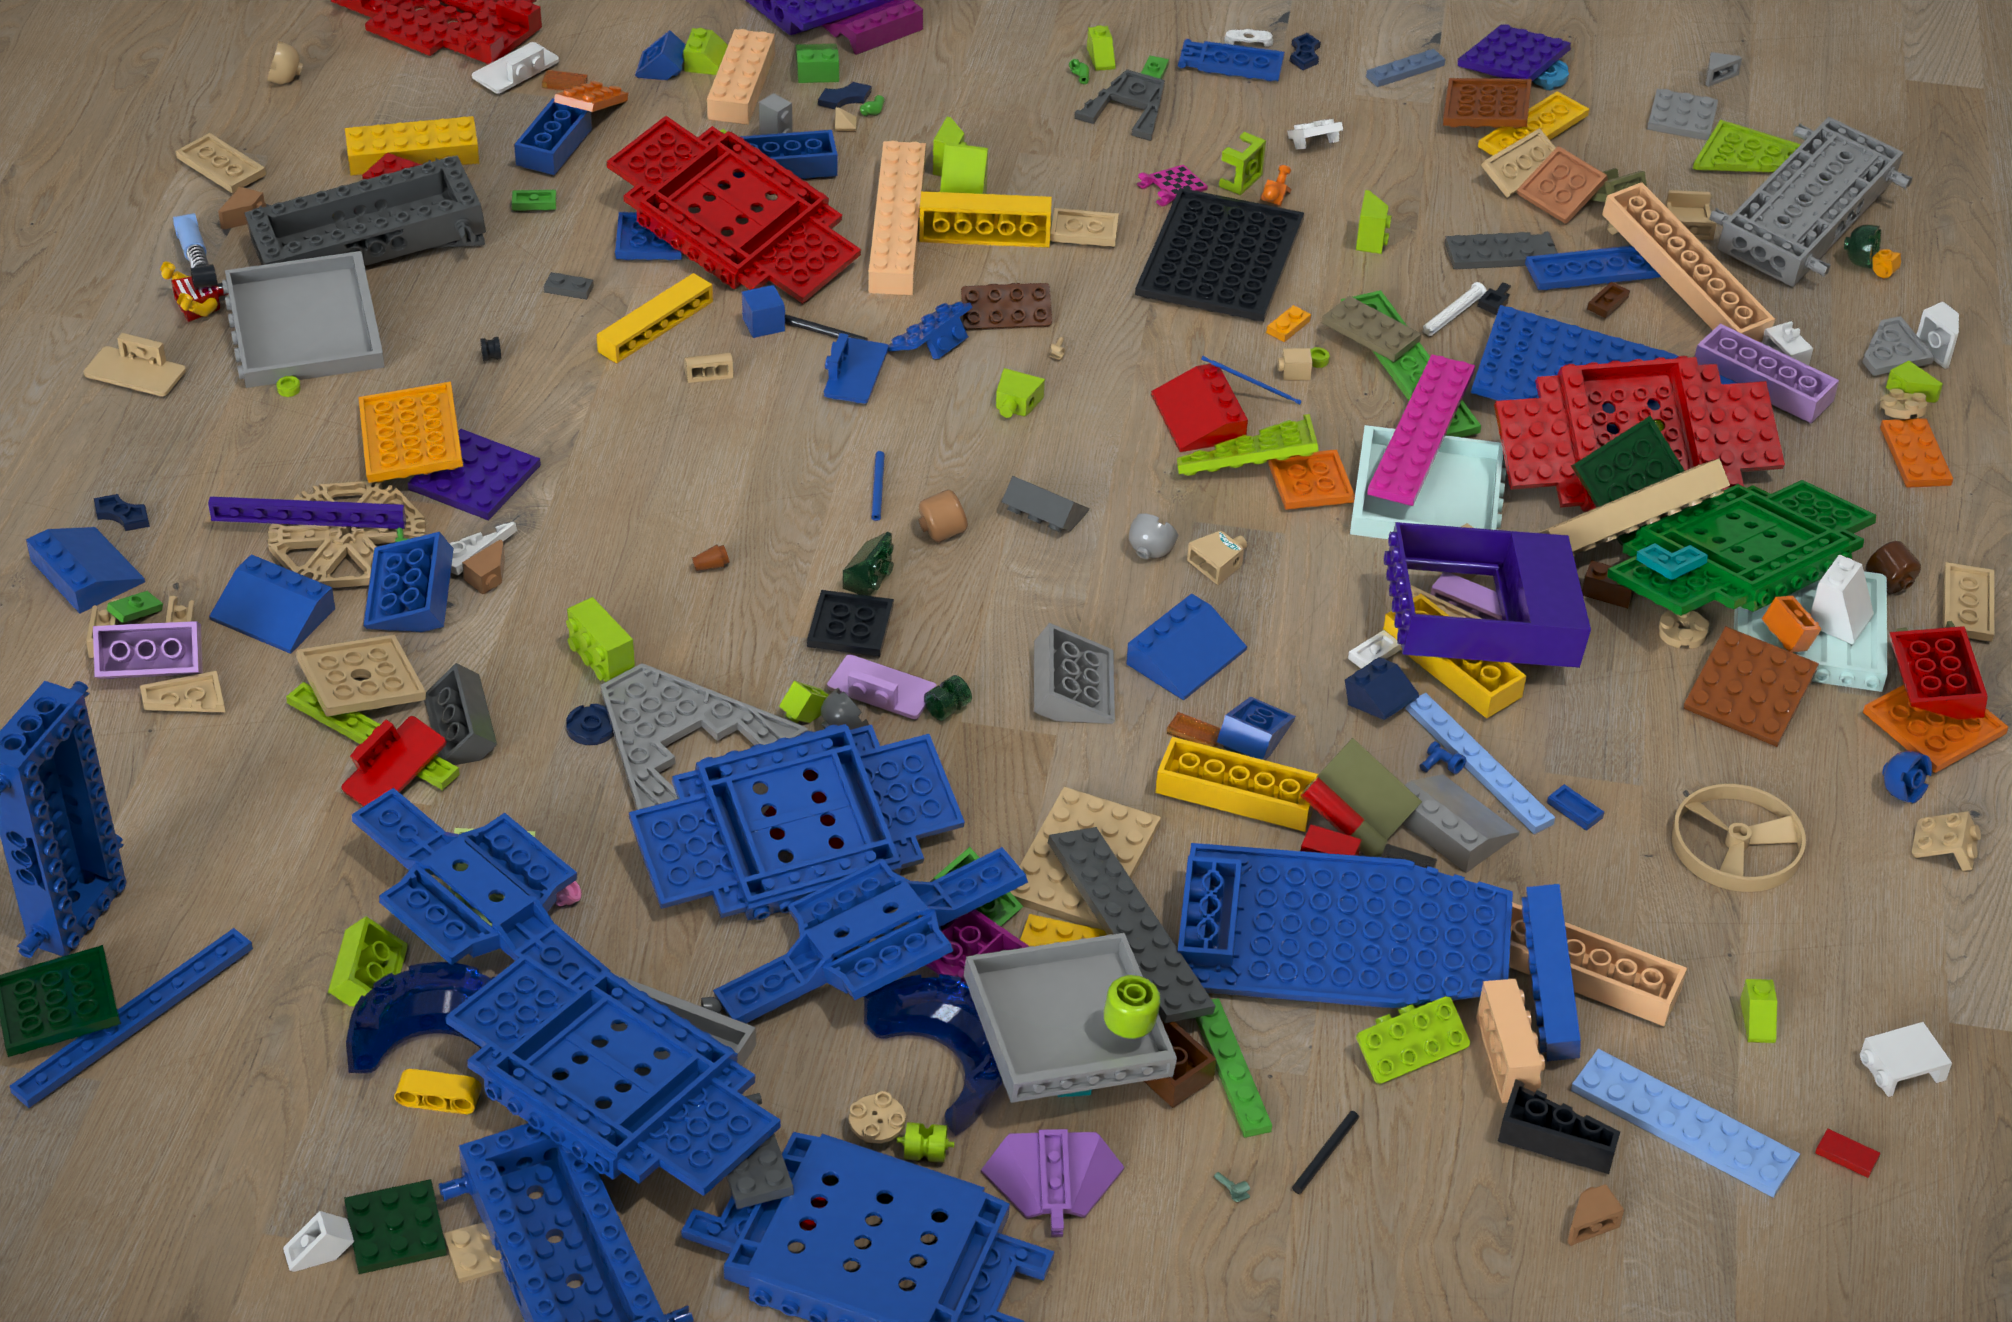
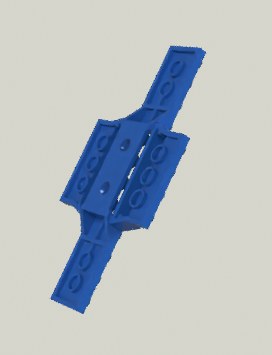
M392 788L352 814V822L409 870L399 883L379 895V903L451 965L468 954L474 958L497 949H502L514 961L527 954L565 980L570 978L584 965L600 975L605 971H610L558 927L548 914V911L557 901V893L577 880V872L506 813H503L483 827L462 834L444 831L395 788ZM456 863H465L468 865V868L464 871H456L453 869V866ZM434 874L451 887L453 892L458 893L471 907L476 908L492 923V927L431 875ZM492 894H502L505 898L500 902H493L489 899V896Z
M1003 847L932 882L910 881L893 872L882 858L788 904L789 913L797 922L800 937L787 954L714 989L715 998L720 1001L721 1007L728 1017L746 1024L826 983L846 994L849 993L855 1001L953 952L951 943L941 932L940 926L1028 883L1026 874ZM902 923H909L903 927L894 930L896 926ZM849 933L847 936L839 938L840 936ZM880 934L884 935V936H882V937H880V938H878V939H876V940L870 942V939H872V938H874V937H876V936H878V935H880ZM856 946L860 947V948H858V949H856V950H854V951H852V952L846 954V951H848V950H850V949H852V948H854V947H856Z

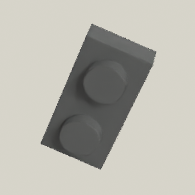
M551 272L544 284V293L587 300L594 287L593 279Z

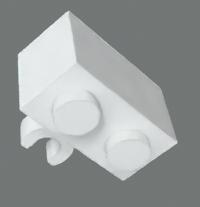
M1792 321L1765 329L1762 344L1809 366L1813 348L1800 336L1799 328H1792Z

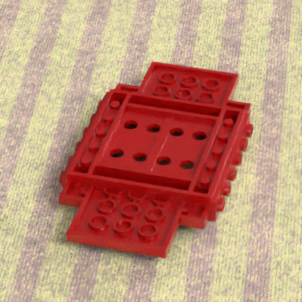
M664 116L606 161L608 169L634 186L623 196L624 202L637 210V221L639 224L648 228L658 238L668 242L675 250L685 254L691 261H695L708 273H712L733 289L742 284L752 290L761 288L770 281L803 304L861 255L859 247L832 230L842 221V214L829 206V198L823 192H819L808 182L803 181L794 175L792 171L787 170L778 164L776 160L771 159L733 132L728 131L724 134L711 126L697 137L668 116ZM743 172L745 176L736 178L733 176V173ZM729 184L730 188L722 190L718 185ZM775 194L778 197L776 200H768L765 196ZM712 195L716 198L711 202L703 199L704 196ZM761 206L763 210L761 212H754L751 210V207ZM698 207L701 211L699 213H691L689 208ZM738 218H746L748 222L746 224H739L736 220ZM723 230H732L733 234L731 236H724L721 232Z
M1679 356L1675 359L1660 357L1648 361L1635 359L1631 362L1611 361L1606 364L1591 362L1578 366L1567 364L1561 367L1555 376L1536 378L1538 398L1496 401L1494 404L1510 490L1556 486L1560 508L1580 506L1583 512L1597 508L1571 465L1649 416L1654 421L1663 423L1664 430L1660 432L1685 471L1700 464L1720 459L1730 486L1723 488V491L1737 484L1744 487L1741 472L1783 469L1785 466L1766 381L1721 384L1717 364L1698 365L1696 357ZM1655 400L1659 403L1660 408L1652 410L1648 407L1647 402ZM1605 403L1612 404L1615 412L1611 414L1606 413L1602 409V405ZM1607 425H1616L1619 428V433L1615 435L1610 434L1607 431Z

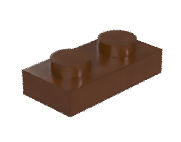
M1610 282L1588 302L1587 310L1607 318L1629 298L1630 290Z

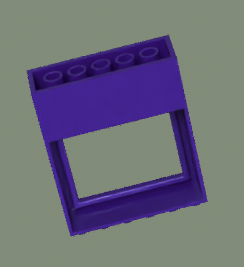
M1395 522L1394 531L1389 533L1388 545L1390 547L1389 551L1384 553V565L1388 566L1386 579L1390 581L1389 596H1393L1392 612L1396 613L1394 626L1398 628L1397 643L1401 644L1403 655L1580 668L1591 627L1569 535ZM1408 569L1493 576L1502 620L1416 614Z

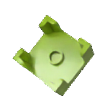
M1243 132L1239 139L1251 145L1244 152L1227 147L1222 151L1221 158L1222 161L1236 166L1234 182L1220 178L1219 187L1240 196L1263 175L1266 140L1247 132Z

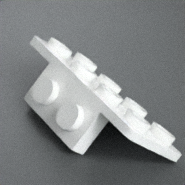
M531 42L473 72L472 78L494 93L500 94L557 64L559 57L539 44Z

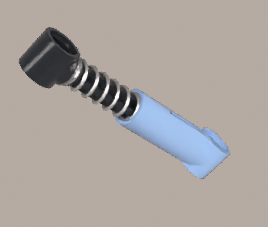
M195 213L173 217L177 239L180 240L184 255L191 266L190 271L194 289L200 290L218 286L214 265L209 264L206 257L207 250L199 231Z

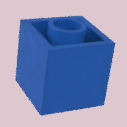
M774 285L742 291V317L753 338L785 331V305Z

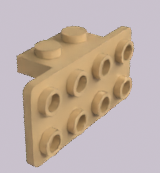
M121 333L117 338L119 349L109 346L103 347L83 371L84 376L87 378L158 396H166L184 375L186 369L184 365L166 361L163 343Z

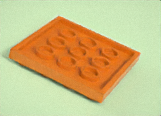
M1904 685L1866 704L1863 710L1866 716L1908 751L1919 752L1930 757L1934 773L2004 736L2009 728L1988 709L1985 711L1984 718L1958 720L1912 707Z

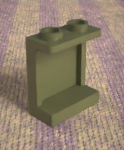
M1617 168L1603 171L1607 175L1608 181H1605V184L1590 200L1606 202L1607 195L1641 182L1647 187L1645 171H1637L1621 177L1618 175Z

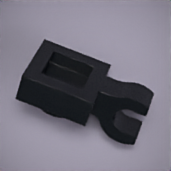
M1503 282L1496 291L1489 288L1478 300V307L1497 315L1500 305L1506 306L1508 304L1510 294L1507 291L1511 288V285Z

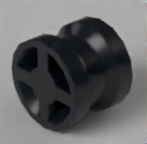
M493 337L492 340L480 338L483 361H488L489 358L501 359L499 337Z

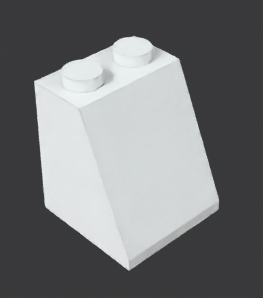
M1838 555L1819 581L1811 610V617L1815 622L1819 623L1822 632L1853 645L1872 619L1874 612L1862 564Z

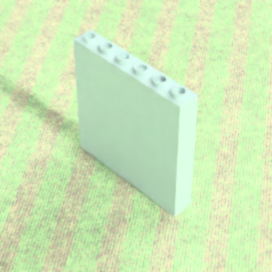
M1365 425L1350 529L1351 535L1388 539L1390 531H1394L1395 522L1461 527L1468 523L1473 528L1497 530L1496 528L1501 527L1502 514H1498V512L1502 513L1503 499L1499 497H1503L1505 483L1501 482L1505 481L1506 468L1502 467H1506L1500 442L1445 436L1414 505L1410 506L1367 494L1368 486L1396 429Z

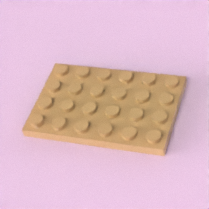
M1064 787L1019 866L1026 874L1028 883L1010 892L1022 906L1083 926L1104 930L1047 843L1049 835L1097 827L1132 879L1160 826L1161 817Z

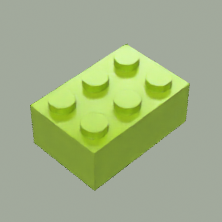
M593 597L567 608L568 620H566V625L569 629V647L581 656L586 666H590L595 671L599 680L607 682L635 667L633 639Z

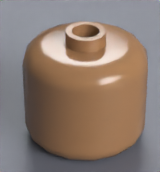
M949 489L922 500L919 504L921 518L918 521L923 532L927 531L935 542H942L966 531L968 527L967 518L959 499L953 491Z

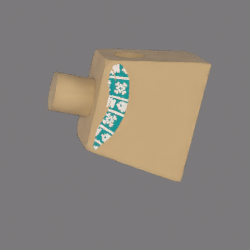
M1218 531L1191 541L1188 544L1187 561L1219 585L1242 566L1244 549L1247 548V542L1243 536L1239 535L1232 539L1223 531Z

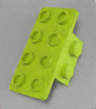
M1447 996L1416 1009L1413 1004L1399 1009V1016L1394 1018L1391 1017L1390 1013L1375 1019L1376 1025L1362 1030L1356 1035V1039L1377 1084L1387 1082L1470 1046V1040L1452 999Z

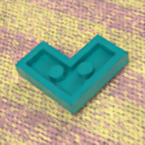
M1654 543L1637 551L1636 560L1662 574L1664 577L1673 580L1706 564L1708 555L1691 545L1671 553Z

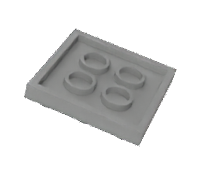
M1657 89L1647 130L1708 141L1718 100L1711 97L1695 96L1690 93L1673 92L1668 89Z

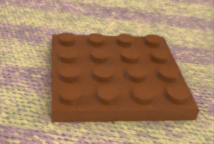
M1449 78L1443 126L1453 128L1459 126H1470L1472 128L1480 126H1491L1492 128L1527 127L1532 79Z
M1725 626L1684 703V709L1778 747L1818 670L1819 663Z

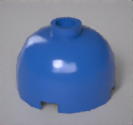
M1904 751L1893 756L1884 765L1882 771L1887 791L1901 801L1916 803L1922 798L1929 785L1925 783L1927 775L1931 776L1932 774L1930 757L1915 751Z

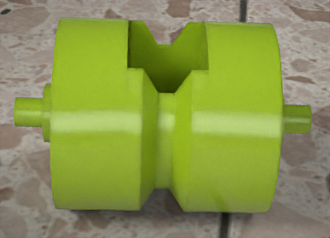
M907 1122L905 1135L897 1137V1143H902V1146H904V1159L920 1161L922 1157H926L928 1161L944 1163L946 1150L949 1147L954 1148L955 1142H951L947 1138L948 1125L931 1124L929 1128H926L923 1123Z

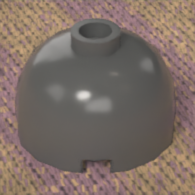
M839 688L829 694L821 706V716L824 720L821 725L824 729L830 725L839 726L846 724L852 730L867 726L869 723L867 719L863 722L858 716L862 712L846 693L842 692L840 694Z

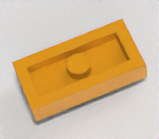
M1293 305L1267 326L1266 333L1285 342L1310 322L1311 314Z

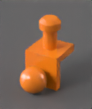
M1286 165L1279 166L1278 171L1280 172L1276 182L1267 179L1260 200L1281 206L1285 193H1291L1292 189L1284 184L1287 175L1291 173L1290 167Z

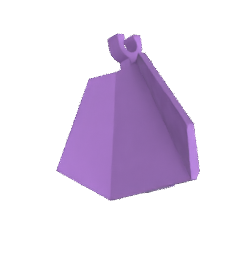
M1067 1129L1039 1130L1038 1133H1010L981 1169V1173L1026 1219L1043 1214H1051V1237H1063V1214H1072L1085 1218L1123 1172L1124 1166L1096 1132H1067Z

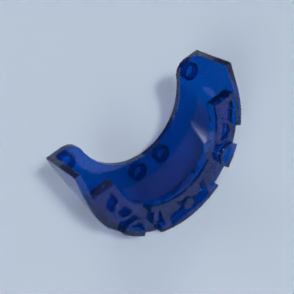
M428 962L411 965L407 971L396 975L390 973L374 983V988L370 992L360 997L351 1014L346 1039L349 1073H371L375 1071L384 1057L398 1044L425 1034L442 1033L459 1036L469 1040L481 1049V1046L446 1024V1015L495 977L489 978L479 973L478 968L459 963L451 965L448 962Z
M939 974V978H921V975H914L893 981L864 996V1024L874 1036L881 1039L904 1035L922 1036L940 1042L958 1057L965 1073L964 1087L958 1099L946 1110L945 1123L955 1136L970 1127L986 1109L1002 1085L1003 1080L967 983L962 982L961 977Z

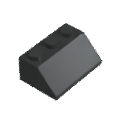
M1012 476L1001 501L1009 505L1007 510L1021 515L1022 511L1029 514L1028 519L1041 524L1042 520L1049 522V528L1060 533L1063 529L1072 531L1090 509L1015 476Z

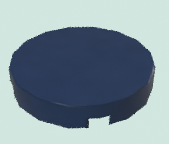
M590 704V706L584 707V705L573 709L566 718V731L569 737L579 744L598 745L607 742L614 736L606 706Z

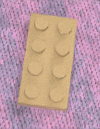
M1539 128L1488 158L1481 166L1508 198L1517 192V189L1556 147Z
M211 133L176 151L179 160L231 193L236 192L239 187H245L266 175L265 167Z
M1945 563L1943 573V628L1946 627L1947 621H1952L1955 627L1965 626L1968 638L1993 641L1994 570Z

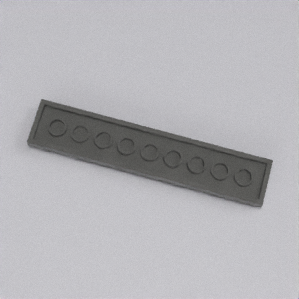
M1097 827L1049 835L1047 843L1106 934L1125 933L1142 976L1150 980L1160 993L1158 1014L1163 1022L1170 1023L1213 1014L1215 1004L1181 953H1178L1177 947Z

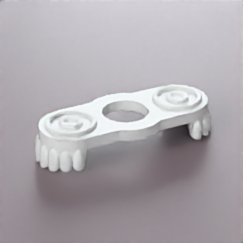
M1252 29L1229 30L1226 32L1224 43L1234 45L1235 41L1246 43L1264 42V47H1269L1273 44L1270 32ZM1245 34H1252V35H1254L1255 37H1253V38H1246V37H1244V35H1245Z

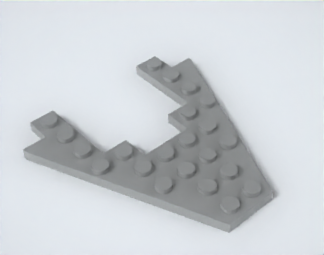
M643 663L601 685L602 697L608 711V717L637 810L678 799L674 787L660 774L663 770L676 764L675 756L665 746L700 727H703L717 741L739 730L754 745L774 743L780 738L786 737L789 739L800 736L808 731L802 725Z

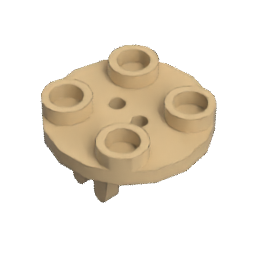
M881 1091L877 1094L865 1096L850 1106L849 1124L851 1130L858 1138L864 1140L865 1144L891 1141L899 1136L905 1128L906 1114L903 1106L896 1099L892 1098L888 1092Z

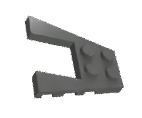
M1127 69L1111 82L1109 88H1103L1098 92V96L1094 100H1088L1084 104L1083 109H1077L1075 111V119L1094 124L1109 101L1113 100L1144 109V112L1132 128V136L1151 141L1165 87V80Z

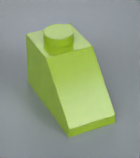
M1108 26L1088 27L1087 50L1095 71L1115 69L1113 40Z
M1908 360L1890 370L1886 388L1888 390L1901 389L1904 393L1910 394L1922 393L1926 395L1927 402L1936 403L1939 400L1943 383Z
M794 681L779 707L787 712L785 716L795 723L799 721L811 723L821 716V706L829 694L821 688Z
M1746 979L1740 1003L1747 1040L1753 1043H1775L1777 1032V996L1774 981L1770 979Z

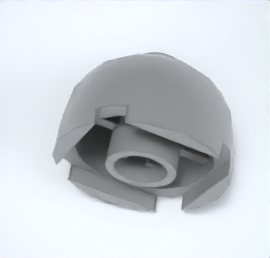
M1138 514L1129 530V541L1136 550V554L1141 558L1149 559L1161 558L1170 553L1178 538V533L1168 522L1165 525L1159 523V517L1154 515Z

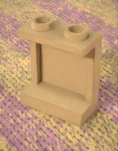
M1669 190L1665 206L1698 240H1714L1717 223L1709 220L1711 215L1709 206L1711 193Z

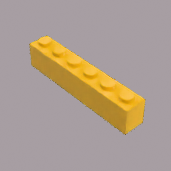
M692 273L596 334L598 352L616 364L711 304L713 302L712 284Z

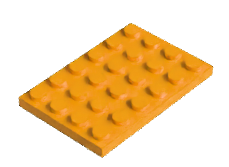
M451 381L358 397L368 483L383 482L388 479L406 478L412 475L430 474L435 471L453 470L463 467Z

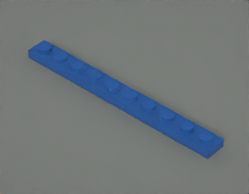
M235 928L231 929L119 1008L121 1024L78 1037L9 1086L11 1093L25 1106L30 1108L253 949L252 942Z

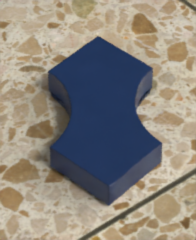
M1309 33L1292 39V46L1296 51L1290 55V62L1303 71L1319 63V56L1315 51L1320 48L1321 42Z
M852 81L851 84L843 88H825L818 98V105L836 109L851 103L863 104L871 94L872 86Z
M118 494L94 498L98 520L116 521L124 527L125 531L150 527L144 504H129L123 501Z

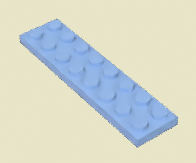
M1599 1048L1572 1083V1092L1773 1198L1800 1157V1153Z

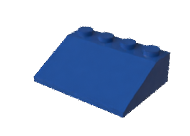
M96 527L47 529L26 539L31 562L79 614L91 609L94 605L97 606L145 583V578Z
M440 532L374 548L363 625L366 629L425 632L444 627L454 548Z
M251 554L236 568L209 615V619L291 654L335 610L333 590L328 585Z
M1191 593L1128 642L1126 664L1180 699L1185 700L1245 652L1247 646L1210 604Z

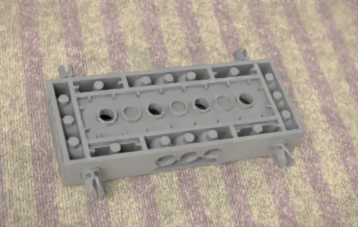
M1828 117L1815 131L1799 123V126H1796L1793 136H1797L1805 141L1731 216L1718 208L1712 211L1709 220L1723 225L1717 249L1792 287L1810 269L1825 277V274H1828L1831 268V264L1820 260V258L1892 182L1905 190L1910 186L1913 177L1898 172L1904 152L1831 117Z

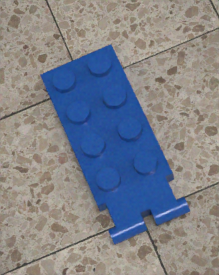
M1185 39L1178 67L1198 68V71L1220 73L1227 76L1235 75L1246 78L1265 79L1266 81H1279L1284 52L1208 41L1198 43Z

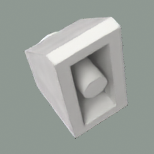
M319 1211L283 1247L289 1270L295 1272L334 1261L354 1240L346 1218Z

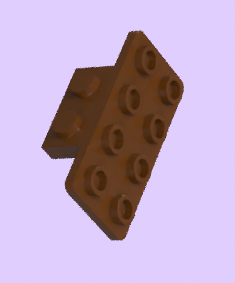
M1048 283L988 284L963 286L961 288V302L963 304L971 303L972 309L962 315L963 326L966 330L1047 327L1052 324L1051 296Z

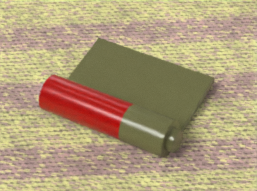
M1351 738L1300 795L1340 833L1362 839L1360 851L1368 857H1381L1388 849L1385 846L1387 839L1422 803L1415 794L1354 738Z

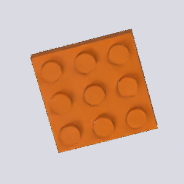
M1337 449L1314 452L1313 455L1305 457L1294 455L1290 456L1287 460H1268L1285 510L1354 503L1355 494Z

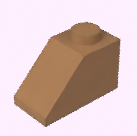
M239 187L218 210L221 229L246 225L247 221L244 212L259 208L260 205L262 208L266 207L263 192Z
M502 540L496 541L462 562L464 581L481 594L487 593L502 583L505 564Z
M1606 1184L1596 1188L1590 1187L1581 1193L1567 1241L1570 1246L1620 1227L1624 1209Z

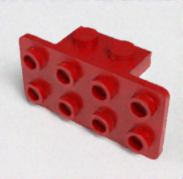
M415 716L408 717L397 729L386 719L350 755L357 770L342 784L341 788L345 794L363 807L392 788H395L400 793L446 746L447 742L443 736Z

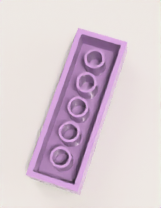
M1719 324L1696 348L1695 357L1697 358L1698 365L1717 364L1720 375L1737 383L1766 381L1772 405L1809 423H1812L1834 401L1839 383L1838 379L1723 324Z

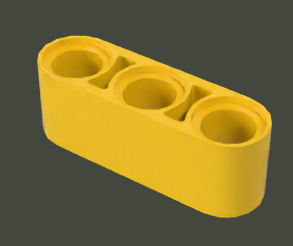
M406 1069L401 1074L394 1098L399 1104L406 1107L471 1114L475 1110L482 1085L480 1081L470 1076Z

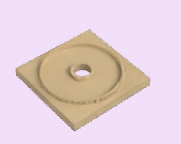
M395 635L297 650V660L326 717L426 700V691ZM362 677L366 678V680L358 681L355 678Z

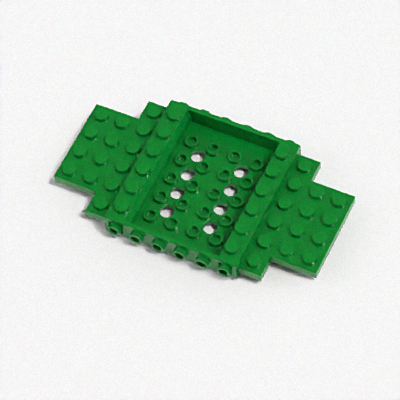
M1800 480L1772 494L1754 485L1745 488L1737 484L1724 490V493L1702 500L1703 502L1691 507L1688 506L1680 512L1666 516L1637 530L1636 539L1623 544V553L1632 558L1608 568L1607 577L1680 616L1713 600L1733 610L1741 606L1754 612L1771 604L1775 597L1790 595L1822 579L1838 555L1852 559V552L1863 548L1864 538L1854 533L1875 524L1877 515L1804 480ZM1654 543L1671 553L1691 545L1708 555L1706 564L1673 580L1664 577L1662 574L1637 561L1636 557L1637 551Z

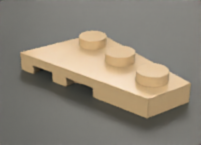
M217 671L140 685L145 710L225 712Z

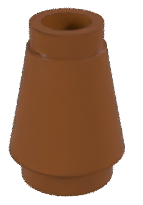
M716 544L692 557L696 571L723 568L725 564L730 563L724 545L718 546Z

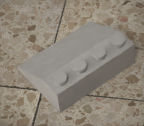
M1049 623L1034 641V712L1054 721L1112 724L1115 721L1113 649Z
M1443 774L1412 780L1405 784L1422 803L1402 824L1465 873L1519 836L1517 829Z

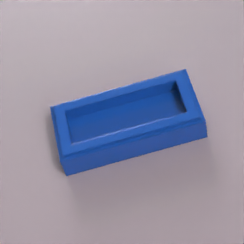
M1565 784L1548 796L1547 803L1586 831L1604 817L1603 810Z

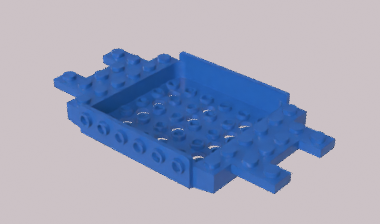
M797 1132L792 1133L782 1152L793 1184L794 1195L737 1209L732 1195L721 1217L693 1208L681 1231V1236L684 1239L728 1253L729 1256L724 1264V1279L748 1287L749 1299L759 1306H768L782 1311L788 1316H797L810 1322H1024V1320L1000 1313L999 1309L1016 1272L1044 1281L1054 1259L1055 1252L1001 1234L1009 1218L1010 1203L984 1192L985 1187L825 1134L817 1137ZM828 1175H833L838 1178L839 1182L834 1186H827L822 1182V1179ZM887 1193L893 1197V1201L889 1204H881L876 1198L878 1195ZM821 1197L826 1199L828 1204L823 1208H815L812 1206L811 1201ZM936 1212H944L948 1219L945 1222L938 1223L931 1216ZM871 1216H878L883 1222L879 1226L872 1227L865 1220ZM812 1220L817 1226L813 1230L806 1231L799 1225L802 1221ZM926 1234H932L938 1241L933 1245H925L921 1242V1237ZM860 1238H865L871 1242V1246L867 1249H859L854 1243ZM794 1242H799L805 1246V1250L795 1254L789 1251L788 1246ZM915 1257H922L926 1260L927 1264L922 1268H915L910 1264V1260ZM849 1261H855L860 1265V1269L856 1272H848L843 1268V1265ZM904 1280H911L916 1284V1288L912 1291H903L899 1284Z

